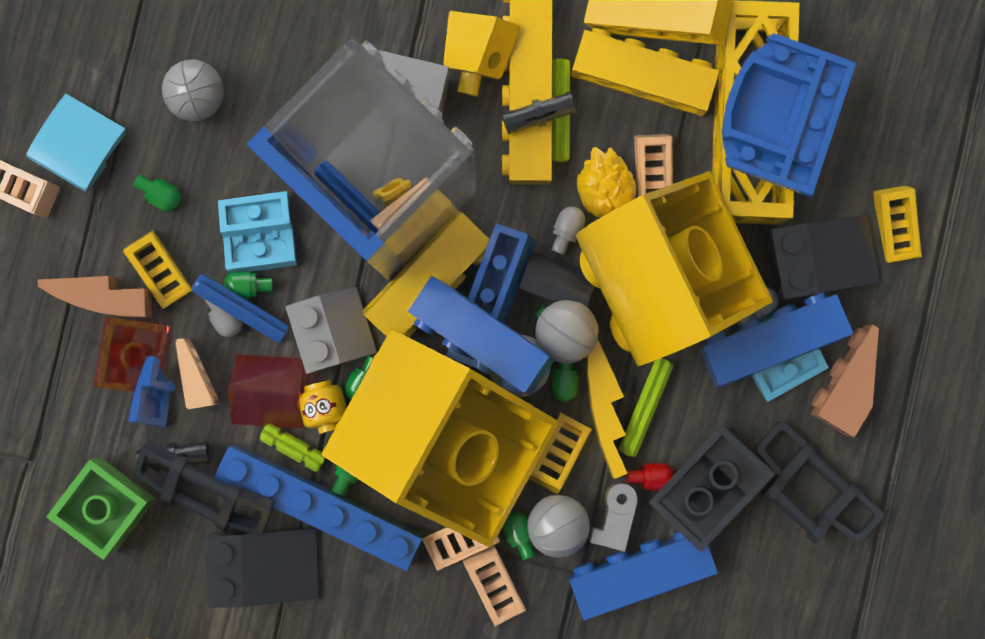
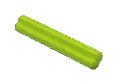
M567 59L552 60V98L570 92V61ZM570 115L552 120V161L566 162L570 158Z
M663 358L654 361L625 431V436H623L620 443L619 451L630 457L637 456L674 367L672 362Z

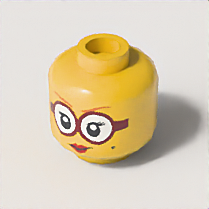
M331 380L303 387L304 393L299 395L298 404L304 425L307 428H318L319 434L335 430L337 422L341 420L347 409L342 388L338 385H332Z

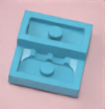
M65 94L41 127L26 155L27 158L87 192L106 168L107 158L126 135L125 128Z
M287 191L218 200L220 233L224 241L225 267L228 275L233 272H252L297 266L295 239Z
M789 303L788 305L784 306V307H787V306H790V305H791L792 308H793V310H797L796 307H795V305H793V304H791V303ZM770 314L764 320H760V323H764L766 321L773 319L772 314ZM820 349L751 376L765 400L769 402L829 367Z

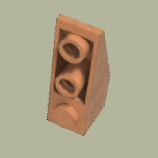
M865 325L862 329L858 327L854 331L847 344L851 347L844 359L840 357L835 362L829 373L833 377L826 389L822 387L817 392L811 403L815 407L811 413L812 416L848 437L856 436L873 407L879 328L874 325Z

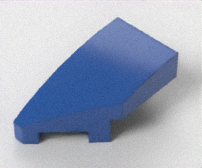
M147 357L134 392L128 422L157 428L166 427L170 391H174L176 387L172 381L166 379L159 367L161 362L158 357Z

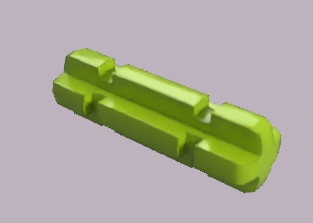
M268 423L264 427L260 435V440L270 447L275 445L277 451L298 463H301V461L305 462V467L314 472L321 468L325 461L321 451L315 448L313 450L309 449L310 445L287 432L281 433V429L272 423Z

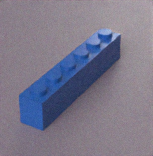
M237 444L228 447L214 476L230 485L234 482L245 489L275 501L274 508L407 571L424 535Z

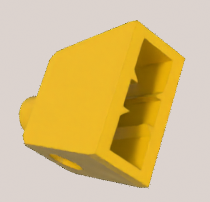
M449 12L443 64L451 70L461 72L457 92L477 97L482 77L499 80L503 76L520 25L494 16Z

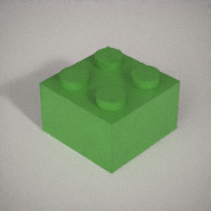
M98 457L87 462L47 515V518L102 560H105L115 555L156 498L103 458Z

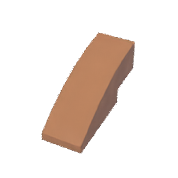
M99 276L38 280L39 288L58 299L80 308L130 318H153L151 291L145 288L117 290V278Z

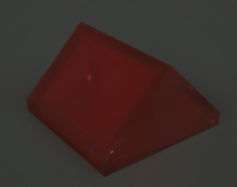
M105 316L93 387L135 392L147 357H158L161 362L159 367L162 370L169 326Z
M236 355L228 388L232 424L266 426L268 423H272L277 427L302 428L303 419L300 412V395L304 393L303 387H305L306 377L302 359Z

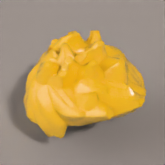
M594 147L590 151L591 160L584 162V168L577 177V190L582 204L587 211L594 216L603 217L634 200L637 185L623 159L617 156L612 148H608L607 153H604L597 147Z

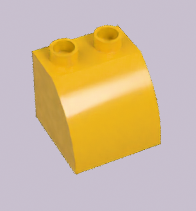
M710 171L643 194L589 224L575 235L582 249L580 254L582 272L593 286L601 289L613 314L610 319L613 337L622 349L631 351L637 366L650 363L707 339L773 302Z
M391 329L380 350L373 357L366 375L341 420L337 422L335 430L321 455L393 502L491 548L559 421L472 369Z

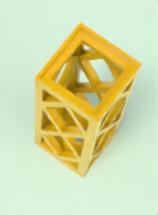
M731 0L734 6L725 44H716L715 69L719 70V74L715 84L712 176L735 223L780 225L793 218L794 191L764 180H760L754 189L745 173L732 169L749 198L746 201L731 175V168H728L726 165L722 126L725 106L734 82V76L736 77L741 69L738 63L739 58L751 40L757 50L765 45L758 32H766L768 37L775 33L798 42L799 3ZM736 31L746 32L735 48ZM772 188V203L762 202ZM730 193H732L736 201H730Z

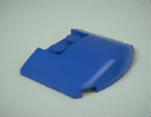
M773 33L766 39L768 43L755 52L753 51L747 58L729 92L722 126V140L726 154L725 161L728 168L811 197L814 193L856 62Z

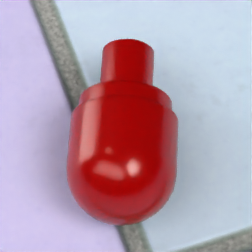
M647 463L641 466V470H627L626 482L627 484H641L642 489H647L648 491H660L675 475V471L666 463Z

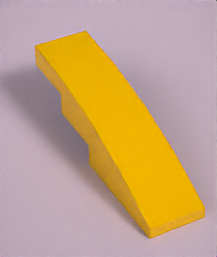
M597 340L593 350L586 356L589 402L601 450L611 476L616 479L627 474V471L613 441L625 436V432L611 402L624 396L599 340Z

